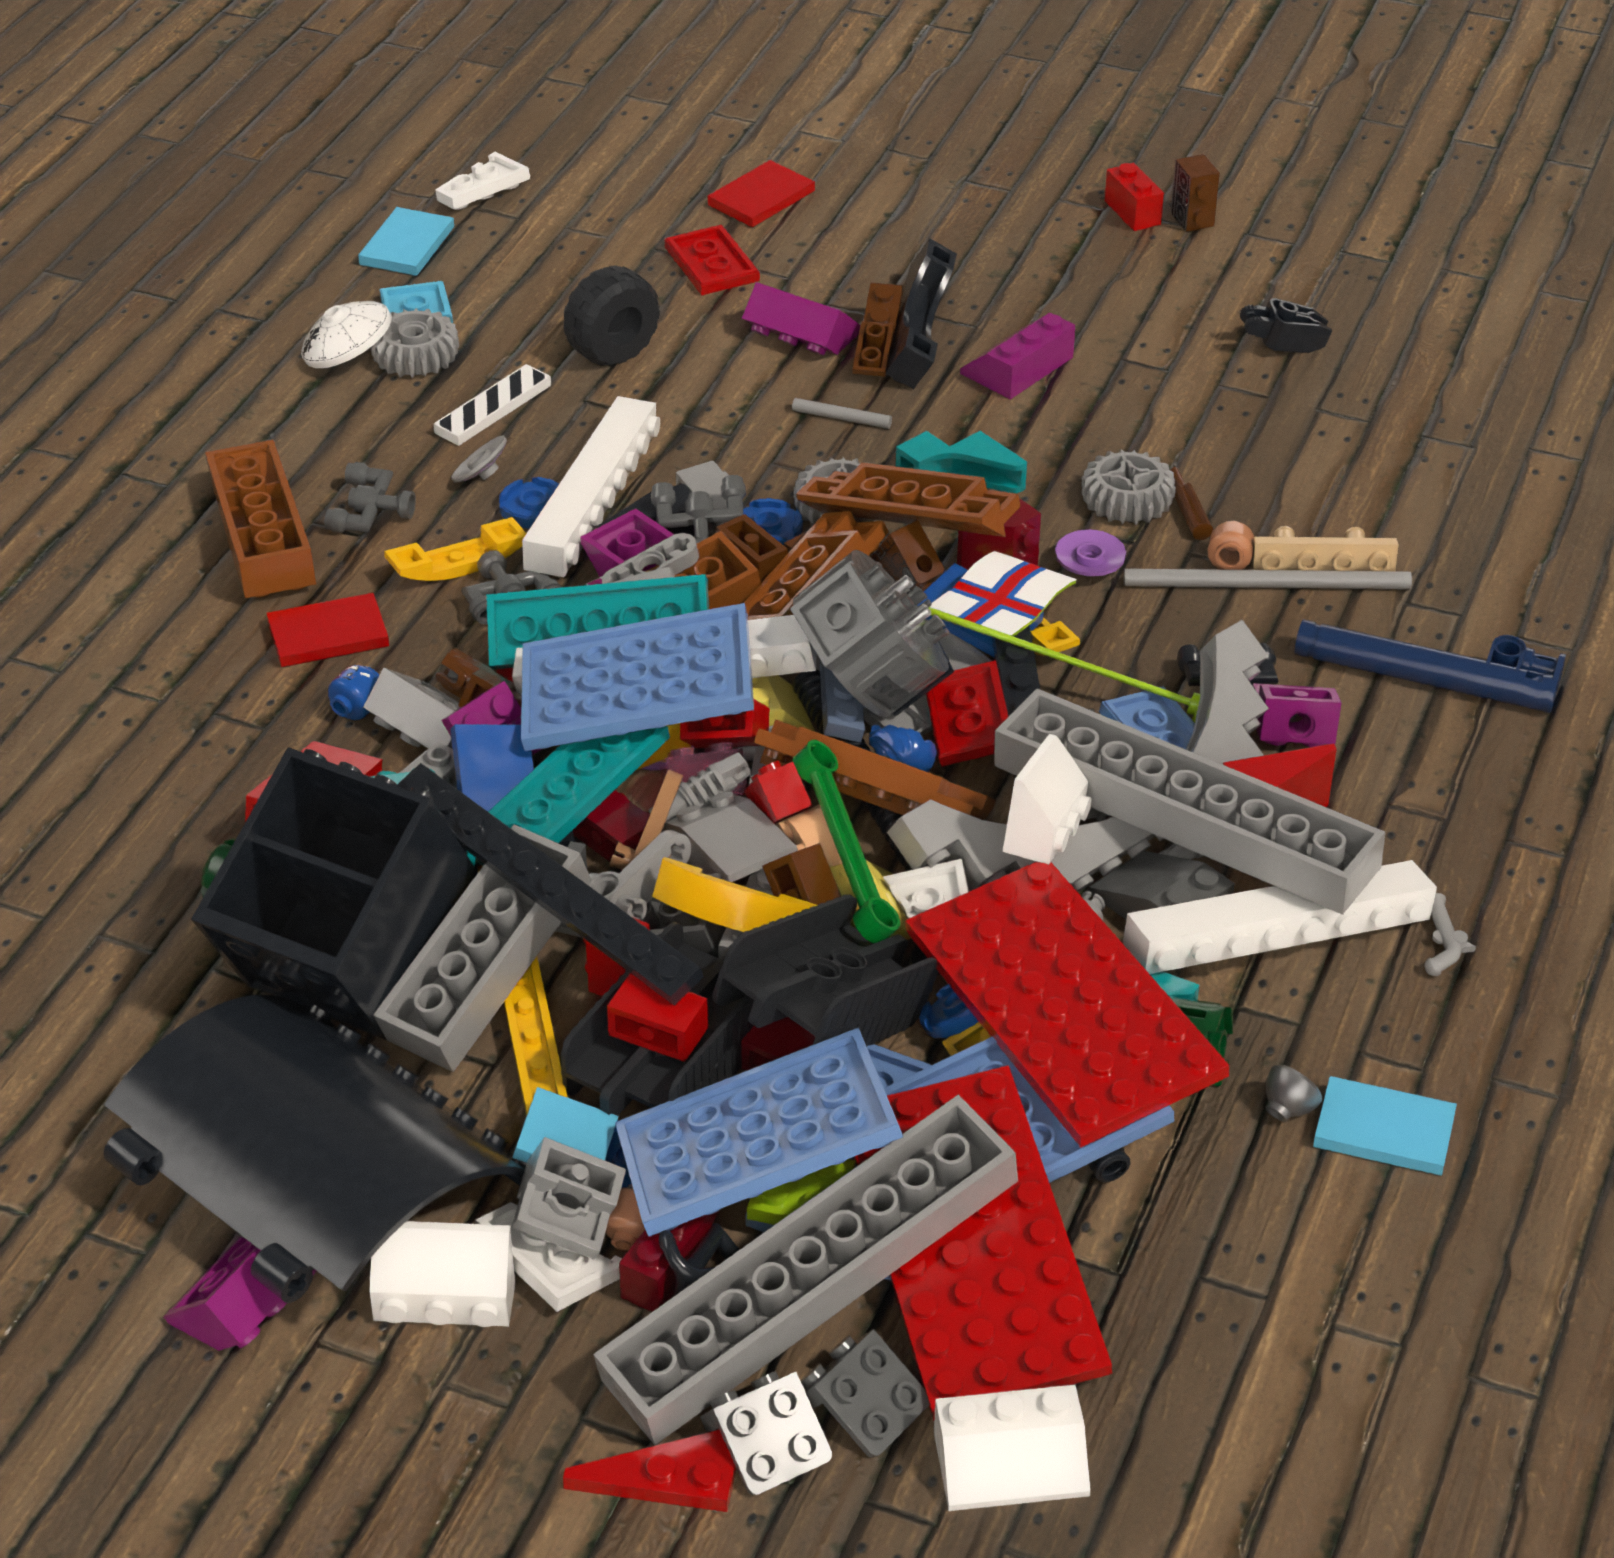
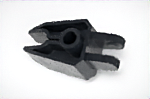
M1272 298L1266 307L1248 304V306L1245 305L1240 310V318L1245 323L1246 333L1248 332V335L1251 334V336L1255 335V337L1262 338L1265 346L1272 350L1310 353L1324 348L1332 333V329L1327 326L1328 320L1316 310L1289 301Z

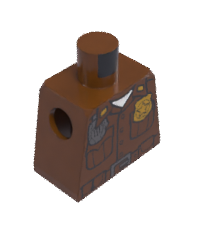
M918 520L890 533L871 557L874 561L881 563L882 568L896 582L904 575L911 578L913 586L905 591L906 594L910 593L916 586L925 591L945 572L943 564Z

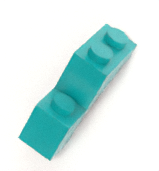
M925 431L896 446V467L985 477L986 488L1008 493H1020L1026 489L1027 461L982 431H978L951 446Z

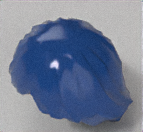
M890 724L883 728L879 725L871 727L869 745L874 748L876 754L926 772L930 771L937 755V749L932 740L924 741L920 732L910 728H897Z

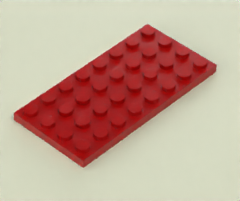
M1036 861L905 920L908 935L927 958L933 957L937 960L936 969L988 1034L994 1037L997 1045L1080 1147L1090 1144L1229 1077V1064L1052 862L1048 865Z
M1009 1065L887 1095L902 1134L959 1095L1016 1153L1017 1183L889 1275L921 1382L927 1395L933 1421L935 1420V1399L1067 1386L1112 1374V1363ZM882 1148L872 1149L854 1156L856 1166L863 1163Z

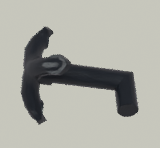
M714 1223L689 1259H685L681 1255L676 1239L670 1231L664 1230L660 1232L658 1240L660 1248L663 1250L666 1260L676 1277V1284L671 1298L715 1268L704 1267L716 1250L719 1251L725 1260L740 1250L720 1224Z

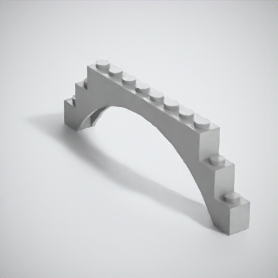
M1243 620L1216 634L1200 650V701L1193 734L1186 750L1222 765L1223 762L1264 756L1249 734L1261 725L1258 718L1269 708L1249 681L1261 672L1258 666L1268 657V654ZM929 800L901 816L887 832L913 870L921 868L926 864L932 868L946 859L949 861L962 859L969 891L1036 862L1003 852L1006 824L981 820L933 800ZM1111 817L1103 821L1079 825L1075 836L1069 835L1064 852L1058 851L1051 862L1074 889L1080 892L1094 881L1091 876L1100 871L1102 876L1109 874L1122 864L1120 858L1126 854L1132 859L1151 846L1148 842L1149 840L1157 837L1159 841H1162L1164 838Z

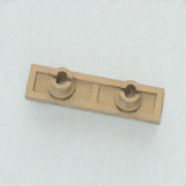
M1282 526L1275 530L1274 537H1254V554L1251 570L1396 571L1399 544L1397 538H1366L1364 530L1360 527H1351L1345 532V538L1295 537L1292 528Z

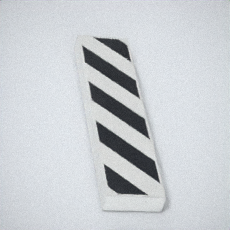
M526 364L435 422L434 433L459 446L550 387L551 376Z

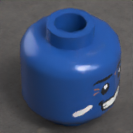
M352 665L347 667L328 686V697L332 710L337 715L357 721L365 718L370 711L363 708L379 674L367 666Z

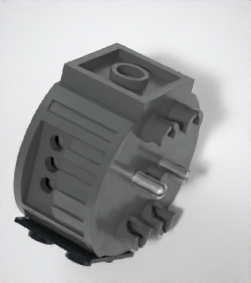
M853 550L793 598V606L790 610L825 668L831 670L840 683L863 706L880 717L886 718L892 713L897 716L954 672L939 642L943 637L949 635V630L945 628L938 634H935L946 626L935 614L930 620L925 621L931 615V610L929 609L932 605L931 601L927 599L917 606L927 598V595L918 586L914 587L910 593H905V591L913 586L910 577L904 575L896 582L882 568L881 563L874 561L867 554L859 550Z

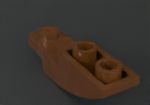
M870 283L864 320L861 321L853 363V374L884 377L887 375L886 369L900 312L903 285Z

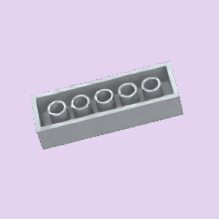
M515 824L511 827L512 830L587 885L590 883V875L579 852ZM484 864L373 1016L387 1041L454 1072L561 921Z

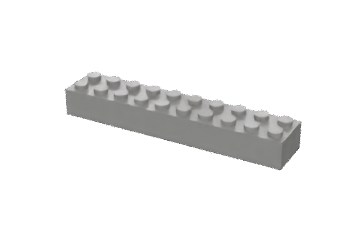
M1036 689L995 730L996 767L1018 776L1049 734L1056 735L1088 780L1086 796L1091 797L1090 807L1342 915L1381 869L1385 831L1040 689Z
M959 1095L955 1096L903 1133V1138L889 1143L595 1352L593 1355L601 1381L654 1445L658 1444L711 1405L709 1401L731 1391L1017 1183L1016 1153Z

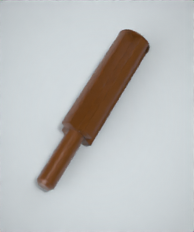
M1173 467L1170 471L1174 472V485L1177 492L1175 493V499L1193 537L1197 540H1205L1211 536L1213 527L1193 486L1190 483L1185 484L1179 469Z

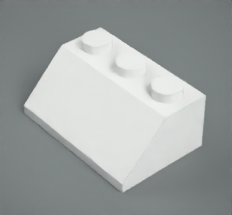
M1049 734L1015 778L1003 852L1048 865L1058 851L1064 852L1069 835L1075 836L1080 819L1086 820L1091 806V797L1086 796L1088 780L1056 735Z
M406 1221L371 1257L370 1299L374 1321L509 1327L515 1290L510 1225Z
M1076 1385L935 1399L934 1437L948 1511L1090 1496L1085 1426Z

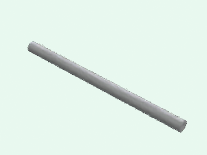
M1124 568L1123 581L1124 586L1411 589L1412 574L1408 571Z

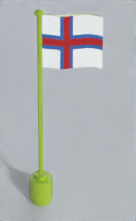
M993 551L974 563L952 589L932 602V605L929 607L931 616L935 614L942 620L1188 705L1187 713L1193 715L1192 720L1195 723L1200 701V694L1197 692L1193 693L1192 698H1188L1014 637L1032 624L1058 594L1076 584L1077 579Z

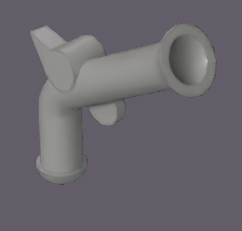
M1441 893L1435 894L1431 912L1437 929L1434 931L1432 939L1438 944H1443L1445 950L1425 961V971L1431 976H1439L1443 970L1456 963L1461 953L1475 952L1476 946L1467 942L1468 935L1464 931L1454 930L1445 907L1446 897Z

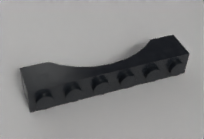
M929 238L910 264L886 369V374L891 376L896 382L905 384L912 389L917 386L934 363L938 343L934 342L931 338L932 324L940 299L953 273L957 253Z

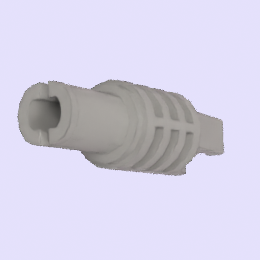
M738 752L720 762L710 764L706 767V771L701 770L697 772L696 777L691 776L688 778L687 783L683 781L680 784L666 822L676 818V813L684 808L691 806L702 808L711 804L710 799L713 796L724 792H732L739 783L751 775L748 763ZM651 807L650 809H648V811H649L650 814H651V811H652L653 807Z

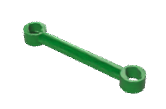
M810 740L793 757V763L798 774L813 786L860 909L853 915L854 925L866 940L874 944L889 938L897 931L901 924L900 918L896 910L887 901L880 898L832 775L838 769V760L835 754L824 743L818 740Z

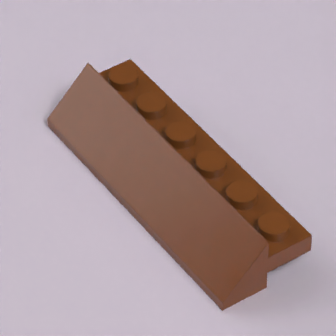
M863 462L852 473L834 471L828 478L814 476L796 493L798 501L822 513L851 511L853 517L903 524H910L918 520L921 526L1001 537H1006L1004 524L1020 508L1018 494L987 490L985 477Z
M851 511L824 513L744 601L748 620L793 615L790 610L793 606V598L853 550H859L869 556L879 548V543L889 533L884 521L856 522Z
M776 719L771 732L759 728L754 740L755 744L765 748L759 763L768 765L772 762L780 761L781 766L793 762V757L810 740H818L832 750L838 760V769L832 775L839 792L901 815H905L925 802L933 800L970 816L985 820L996 800L987 795L951 783L943 777L801 726L798 728Z

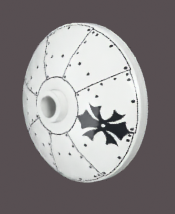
M374 301L349 302L329 308L316 321L307 334L301 350L302 358L308 366L313 368H328L355 358L373 346L385 334L391 324V313L384 304Z

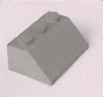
M383 668L363 708L376 715L373 721L391 731L397 728L401 731L399 737L413 746L420 747L422 744L429 748L435 742H439L453 749L451 736L441 720L459 709V702L425 681Z

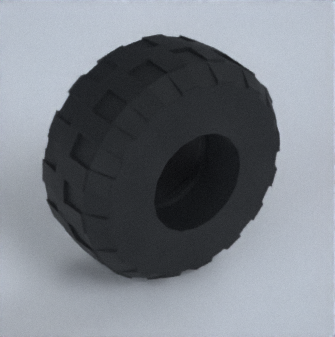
M617 265L595 270L589 276L583 278L575 290L571 292L567 306L564 309L563 327L568 339L567 341L578 353L600 366L622 364L640 354L639 352L649 344L653 333L655 334L660 315L658 296L652 285L631 269Z

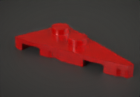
M720 1430L567 1467L563 1475V1488L566 1490L727 1512L737 1468Z

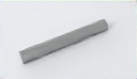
M794 398L792 404L793 411L886 429H890L892 423V416L800 398Z

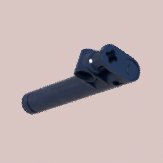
M1305 619L1300 624L1294 651L1295 655L1307 658L1311 656L1313 659L1548 713L1552 711L1566 659V654L1560 653L1558 658L1535 653V649L1526 647L1524 641L1512 635H1502L1495 638L1487 660L1323 623L1319 625L1317 622Z

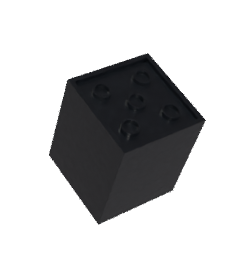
M288 747L191 920L247 986L269 995L290 999L307 1008L313 1002L333 1015V1020L387 1040L373 1016L466 890L476 872V868L467 856L468 852L456 839L457 834L446 823L445 815L435 806L434 798L426 791L416 787H412L409 791L398 787L393 780L383 775L376 774L373 778L362 774L357 767L347 762H340L337 765L328 762L324 756L311 749H305L304 752Z

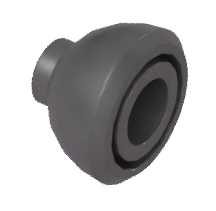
M1285 1065L1272 1066L1266 1080V1094L1269 1102L1265 1109L1270 1115L1279 1121L1287 1122L1290 1117L1308 1114L1318 1107L1322 1102V1095L1318 1087L1310 1079L1291 1067Z

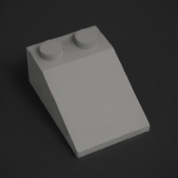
M724 792L713 796L710 799L711 804L699 808V806L684 808L676 813V818L665 822L667 830L676 831L689 838L691 842V855L687 864L702 868L703 874L720 873L722 879L729 882L763 869L762 865L798 851L797 846L750 799L733 795V792Z

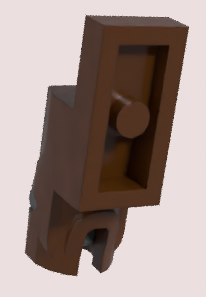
M454 648L441 662V664L448 668L443 673H436L435 680L444 689L461 698L458 704L459 707L464 706L502 681L506 682L519 706L522 707V695L516 692L514 682L496 673L492 668L473 659L466 653Z

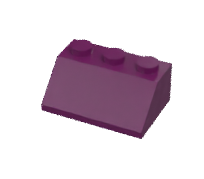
M758 282L754 285L742 316L743 320L752 325L751 331L766 337L769 336L770 332L779 335L778 340L792 346H797L798 342L807 344V350L824 356L826 351L838 355L859 335L861 326L841 310Z
M1048 313L1019 329L961 367L960 374L1011 400L1073 358L1075 324L1058 315Z
M241 1235L163 1318L168 1324L220 1351L236 1345L242 1348L249 1344L260 1333L261 1330L258 1327L260 1322L266 1316L271 1317L278 1313L287 1303L252 1277L251 1266L261 1250Z

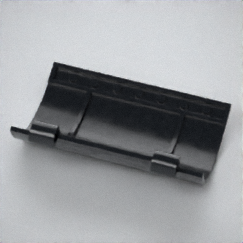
M250 995L218 1004L184 1022L159 1041L132 1067L104 1103L108 1109L132 1127L131 1129L124 1128L119 1130L109 1139L104 1149V1159L136 1185H145L152 1181L159 1172L163 1173L261 1251L252 1263L251 1275L285 1303H292L305 1294L313 1280V1269L317 1270L341 1290L347 1291L359 1272L394 1232L423 1207L457 1186L474 1179L504 1174L520 1186L526 1162L512 1158L513 1153L505 1148L509 1143L507 1139L489 1128L485 1132L475 1127L479 1121L475 1116L458 1106L454 1111L445 1105L449 1099L447 1096L429 1085L422 1089L416 1084L419 1076L400 1064H397L396 1068L390 1066L387 1063L390 1056L373 1044L369 1043L365 1048L358 1043L361 1035L343 1023H340L338 1027L330 1022L333 1017L330 1012L313 1002L307 1008L281 996Z

